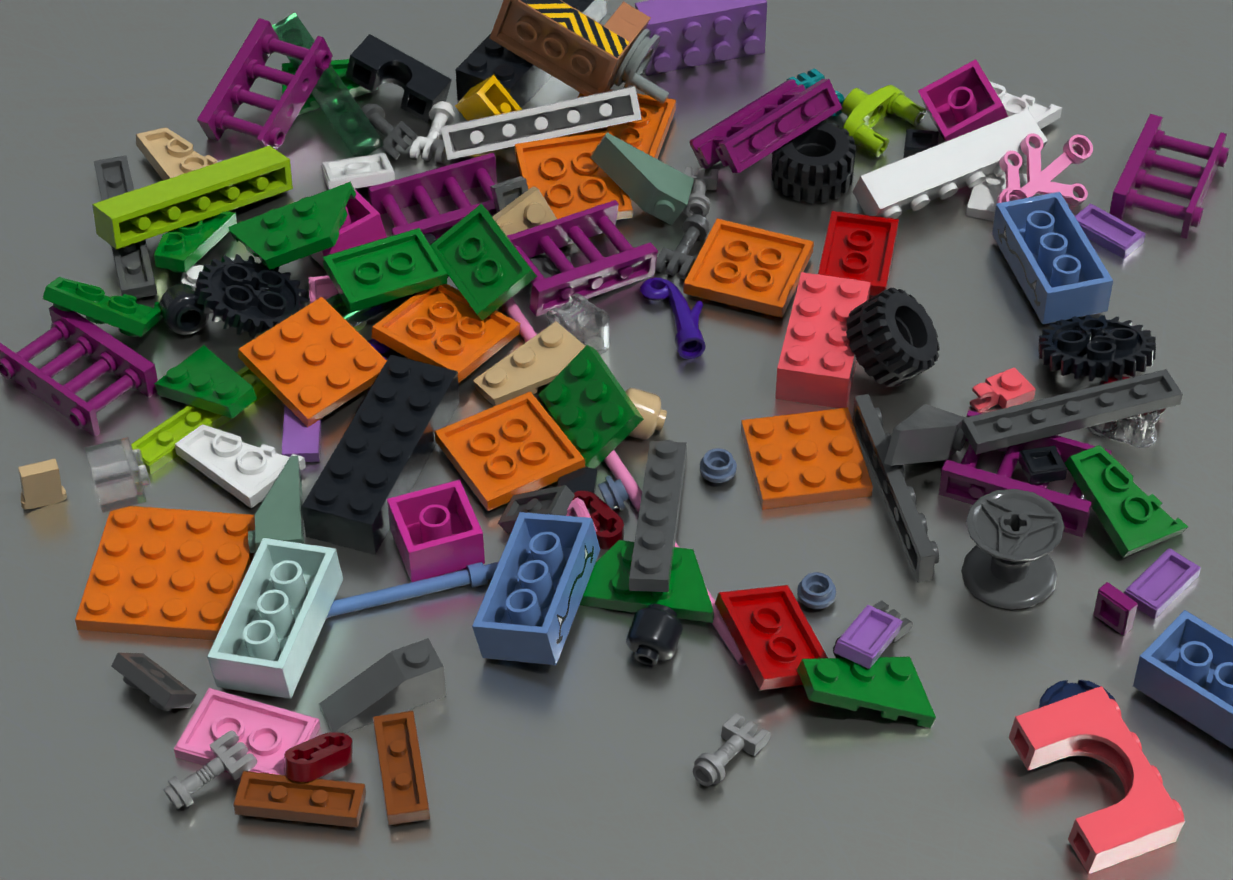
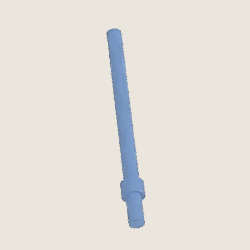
M482 562L467 565L466 570L334 600L327 618L471 584L472 588L486 585L487 580L492 579L499 562L483 565Z

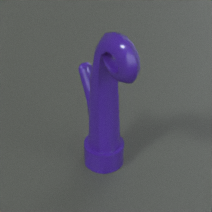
M650 278L644 281L640 286V291L645 298L653 301H660L666 298L669 300L676 329L675 344L679 355L685 359H695L701 356L706 348L702 333L699 330V317L703 308L702 301H697L692 310H690L681 291L669 280Z

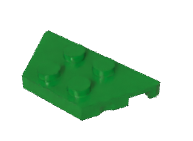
M348 182L316 195L302 198L297 202L278 209H272L267 213L234 224L228 228L235 241L243 243L248 252L254 257H259L261 263L271 270L335 246L339 237V229L344 224L348 215L345 209L349 199H355L356 191L352 183Z
M618 540L595 563L580 602L582 606L635 613L642 608H648L650 604H661L674 610L678 615L677 618L710 623H713L714 620L713 607L694 550L674 547L669 592L629 591V575L634 542Z

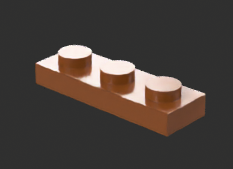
M408 711L374 716V729L388 825L430 819L414 712Z
M243 771L233 806L235 815L358 828L366 789L365 784L324 779L296 782L288 779L285 775Z

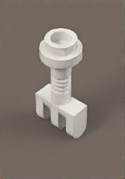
M439 101L433 105L429 112V117L433 122L427 137L418 136L413 141L410 149V158L418 159L421 150H423V160L430 161L433 153L436 152L435 162L443 163L446 150L444 141L440 140L442 134L441 127L453 123L455 112L450 103Z

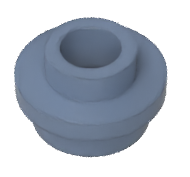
M716 448L709 450L700 461V473L710 482H726L736 474V461L732 454L725 449Z
M610 475L605 477L606 481L598 484L605 503L612 510L619 508L622 511L626 509L623 502L628 500L629 497L620 479L613 481Z
M814 572L806 575L799 583L797 596L803 605L813 609H822L834 602L836 587L829 576Z

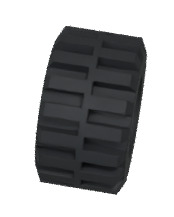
M825 120L821 121L772 152L771 178L774 181V186L777 190H782L783 195L787 197L792 196L793 200L796 201L805 200L807 203L820 201L823 203L828 202L830 198H839L841 193H846L849 190V186L853 183L856 152L854 138L849 136V132L846 129H840L839 125L826 123Z
M896 288L884 290L849 313L850 318L846 322L848 328L846 333L850 341L851 351L857 358L856 360L859 365L879 384L884 383L887 387H897L928 370L938 360L939 354L937 351L940 350L933 321L926 313L925 308L917 302L916 298L911 294L908 295L904 290H897Z

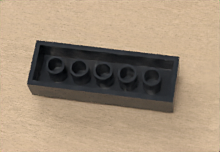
M563 0V2L597 22H600L607 15V0ZM489 35L455 69L457 100H461L472 87L494 75L522 109L552 75L491 40Z
M394 355L389 356L302 505L306 537L376 555L390 529L387 499L410 493L437 444L434 431L447 426L460 402L458 371Z

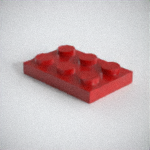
M832 211L818 274L871 282L869 296H876L886 290L899 219Z
M788 585L718 593L715 605L760 690L803 685L797 670L801 660L828 658Z

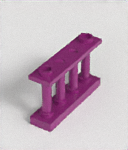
M259 18L197 118L206 136L219 141L224 131L231 129L256 137L261 148L271 146L277 150L281 147L287 132L324 70L331 63L333 55L324 37L317 36L311 48L307 49L279 40L270 21ZM274 52L302 60L295 75L265 66V63ZM259 77L287 86L280 100L249 90L254 81ZM243 103L272 112L264 126L233 116Z
M1150 114L1113 191L1109 214L1122 220L1127 209L1133 210L1134 207L1184 220L1180 237L1187 239L1192 226L1198 228L1204 210V208H1201V205L1218 166L1224 168L1229 154V148L1224 147L1227 134L1220 132L1214 148L1165 135V131L1161 130L1163 117ZM1161 148L1206 159L1208 162L1205 167L1157 155L1155 149L1160 151ZM1154 167L1199 179L1197 187L1149 175L1145 169L1151 170ZM1150 188L1190 199L1188 207L1140 195L1136 189Z
M494 153L369 187L370 204L380 215L385 213L389 215L395 228H391L392 236L420 228L423 234H434L437 240L481 204L471 205L463 191L481 186L489 201L482 202L483 206L492 216L496 214L490 186L495 185L494 182H497L496 156ZM450 195L458 210L440 214L432 200ZM419 204L426 219L408 223L401 209Z
M616 200L507 235L537 275L531 281L532 288L529 306L536 317L654 276L658 250L651 242L638 247H632L616 227L619 206ZM604 233L620 253L603 257L588 238ZM575 243L590 263L574 268L559 248ZM545 253L561 273L544 278L529 258Z
M51 306L49 308L52 320L51 329L17 353L0 343L1 375L6 379L14 380L67 417L77 429H84L94 437L100 434L96 413L129 389H137L147 397H151L157 392L154 384L158 381L155 364L75 311H62ZM59 340L66 341L72 345V347L40 369L29 363L30 360ZM82 356L90 357L96 361L63 386L52 379ZM106 372L113 373L120 378L88 402L75 395Z
M969 410L966 417L979 415L981 413ZM1053 435L996 449L1006 453L995 474L975 468L981 453L975 454L969 443L961 463L946 459L941 471L938 495L973 505L980 497L996 490L1019 489L1034 492L1049 500L1061 513L1065 526L1063 532L1083 538L1092 502L1083 500L1084 494L1075 480L1069 495L1047 489L1049 482L1032 485L1012 479L1011 476L1018 462L1019 451L1055 446L1065 463L1070 456L1095 446ZM1105 449L1111 455L1112 451Z

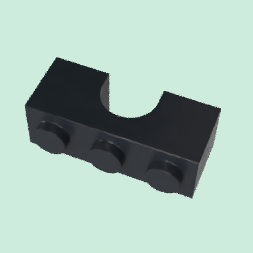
M371 34L350 55L345 77L372 93L378 86L384 83H393L402 87L404 94L400 108L426 123L431 120L429 112L433 105L439 101L446 102L452 81L449 77Z

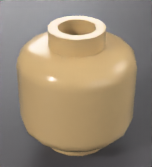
M636 388L627 389L625 391L644 418L628 436L647 440L653 435L654 430L661 432L667 411L661 409L660 397Z

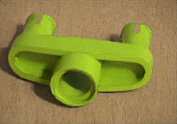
M887 85L869 95L859 88H855L847 95L841 109L842 113L848 116L843 129H846L849 132V136L854 138L855 144L870 151L876 157L884 153L888 147L889 139L873 131L872 127L888 114L893 113L907 120L913 126H917L926 114V108L911 101L902 90L893 85Z

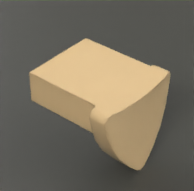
M56 459L18 467L22 488L21 507L23 509L40 508L59 503L67 498L66 490L61 485Z

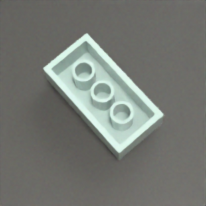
M268 538L262 539L207 656L217 687L288 699L292 698L343 581L336 548Z

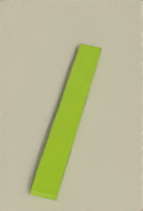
M343 301L333 306L357 332L367 325L366 316L358 311L350 313ZM247 366L236 372L254 388L257 399L249 406L271 392ZM188 405L127 446V457L149 474H153L178 456L175 443L202 424L218 429L231 420V418Z

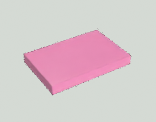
M209 688L177 742L174 753L176 758L204 766L216 757L210 748V744L225 733L234 731L239 736L237 743L243 742L248 748L247 754L252 753L257 759L255 767L248 772L285 775V752L296 745L315 738L320 729V721L318 718Z

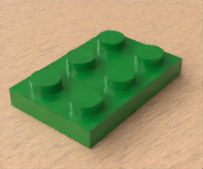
M482 203L430 245L448 273V276L482 321L537 277Z
M420 228L323 256V267L350 313L447 284L448 273Z
M586 345L539 394L561 430L584 457L585 466L589 468H596L644 420L597 350L589 345Z

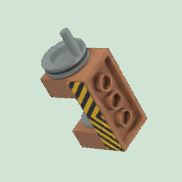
M503 0L490 39L583 95L588 96L608 92L614 84L620 86L623 82L625 83L624 88L635 86L664 104L670 94L642 77L658 47L660 36L655 34L652 38H649L651 31L647 29V25L651 17L624 1L613 15L607 14L600 22H597L563 2V0Z

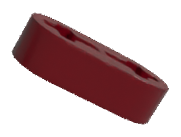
M577 491L574 493L573 500L578 497L584 501L587 509H590L589 514L597 529L596 535L600 549L609 550L618 540L624 539V523L615 511L590 491Z
M329 732L288 749L284 754L285 776L292 781L309 782L347 766L352 761V738L344 733Z

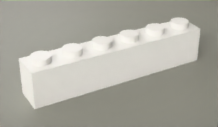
M631 86L441 127L447 159L451 160L513 147L517 143L551 139L642 120L636 87Z
M1026 109L860 176L852 192L866 215L896 219L902 212L911 208L913 211L920 210L928 205L931 200L938 197L942 200L947 199L960 188L965 186L973 188L984 182L989 174L995 173L996 177L1006 174L1000 168L999 161L1008 151L1018 152L1022 157L1023 165L1027 166V155L1022 152L1020 143L1028 134L1034 133L1039 135L1044 143L1043 148L1048 140L1029 109ZM1029 142V145L1032 148H1035V145L1032 142ZM1008 159V162L1014 166V162Z

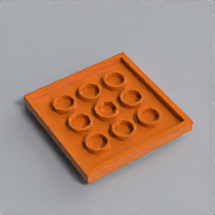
M112 505L75 618L77 630L215 640L253 559L254 553L250 554L248 531L255 530V515Z

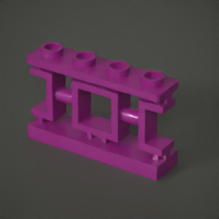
M789 79L691 139L690 146L701 168L708 169L721 161L724 167L729 165L732 173H740L841 110L842 106L830 79H822L805 89L803 84L797 85L794 79Z

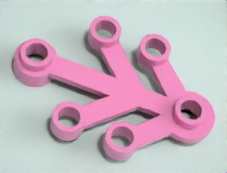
M1028 134L1020 143L1022 152L1027 155V184L1020 188L1019 168L1023 163L1021 155L1016 151H1008L999 161L1000 168L1006 173V189L999 194L997 203L1033 197L1036 193L1045 195L1060 192L1068 204L1079 206L1088 196L1087 189L1082 184L1068 185L1051 181L1069 165L1081 164L1088 159L1093 152L1091 141L1084 135L1077 134L1072 136L1064 144L1063 154L1041 171L1043 140L1037 134ZM1029 142H1032L1035 145V148H1032L1029 145ZM1008 159L1014 162V166L1008 162ZM1073 191L1079 195V198L1074 196Z

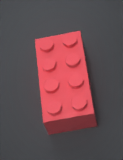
M801 272L777 367L775 399L832 408H847L857 358L849 346L850 341L847 338L846 331L848 328L846 322L850 318L849 313L853 309L869 300L871 282Z

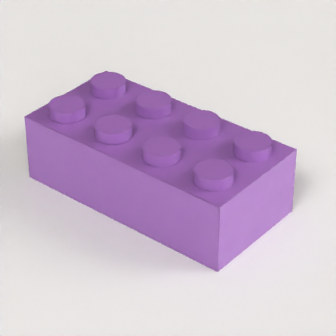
M649 0L635 3V9L651 17L647 25V29L651 31L649 38H652L655 34L660 36L658 47L644 71L646 76L765 53L766 0Z

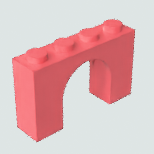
M1102 686L1015 716L1009 739L1028 771L1069 756H1088L1098 759L1111 767L1123 783L1125 790L1124 799L1112 806L1076 818L1068 841L1088 874L1176 842L1185 822L1182 808L1176 800L1171 799L1163 786L1159 770L1154 765H1150L1142 752L1138 736L1134 732L1129 731L1122 719L1121 710L1117 702L1109 698Z

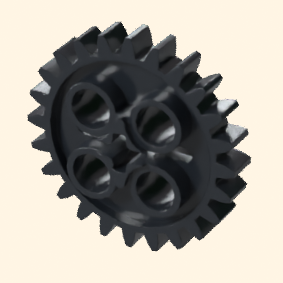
M239 254L235 255L233 261L226 255H223L221 262L217 259H212L210 265L204 264L203 270L199 272L194 294L198 295L197 304L204 305L202 312L206 314L213 313L212 322H225L223 329L227 330L234 327L239 336L244 331L249 332L251 339H255L256 334H263L306 307L309 299L305 298L307 291L299 289V280H289L290 272H278L280 266L270 270L263 263L255 262L253 256H249L248 261H245Z
M1086 315L1084 320H1080L1074 316L1072 317V322L1061 319L1059 320V325L1050 324L1049 329L1042 330V335L1039 336V359H1042L1043 365H1050V371L1061 370V376L1074 374V379L1076 380L1082 376L1088 377L1089 381L1101 378L1103 381L1108 382L1109 377L1112 376L1118 380H1123V374L1135 377L1136 371L1145 372L1146 366L1153 365V360L1156 358V338L1151 336L1150 330H1143V325L1132 326V320L1119 322V317L1106 320L1105 315H1101L1099 318H1092L1090 315Z

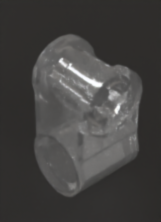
M578 293L573 294L569 297L566 304L560 308H552L547 312L549 325L557 321L585 346L593 347L599 354L605 353L610 348L609 315L605 310L589 302L584 296Z
M1161 410L1148 412L1145 418L1143 413L1087 428L1098 437L1109 438L1128 443L1134 447L1145 448L1153 445L1157 440L1155 423L1160 419ZM1139 429H1141L1140 437L1137 436Z

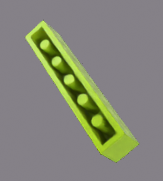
M266 146L94 203L92 206L96 234L115 249H119L210 218L222 212L291 190L293 185L290 159L271 146Z

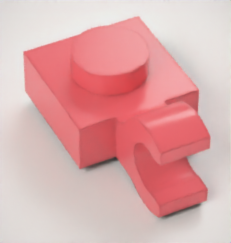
M1014 367L986 378L985 383L975 385L972 391L978 398L971 400L970 405L978 413L985 412L998 404L1002 409L1020 405L1034 399L1036 388Z

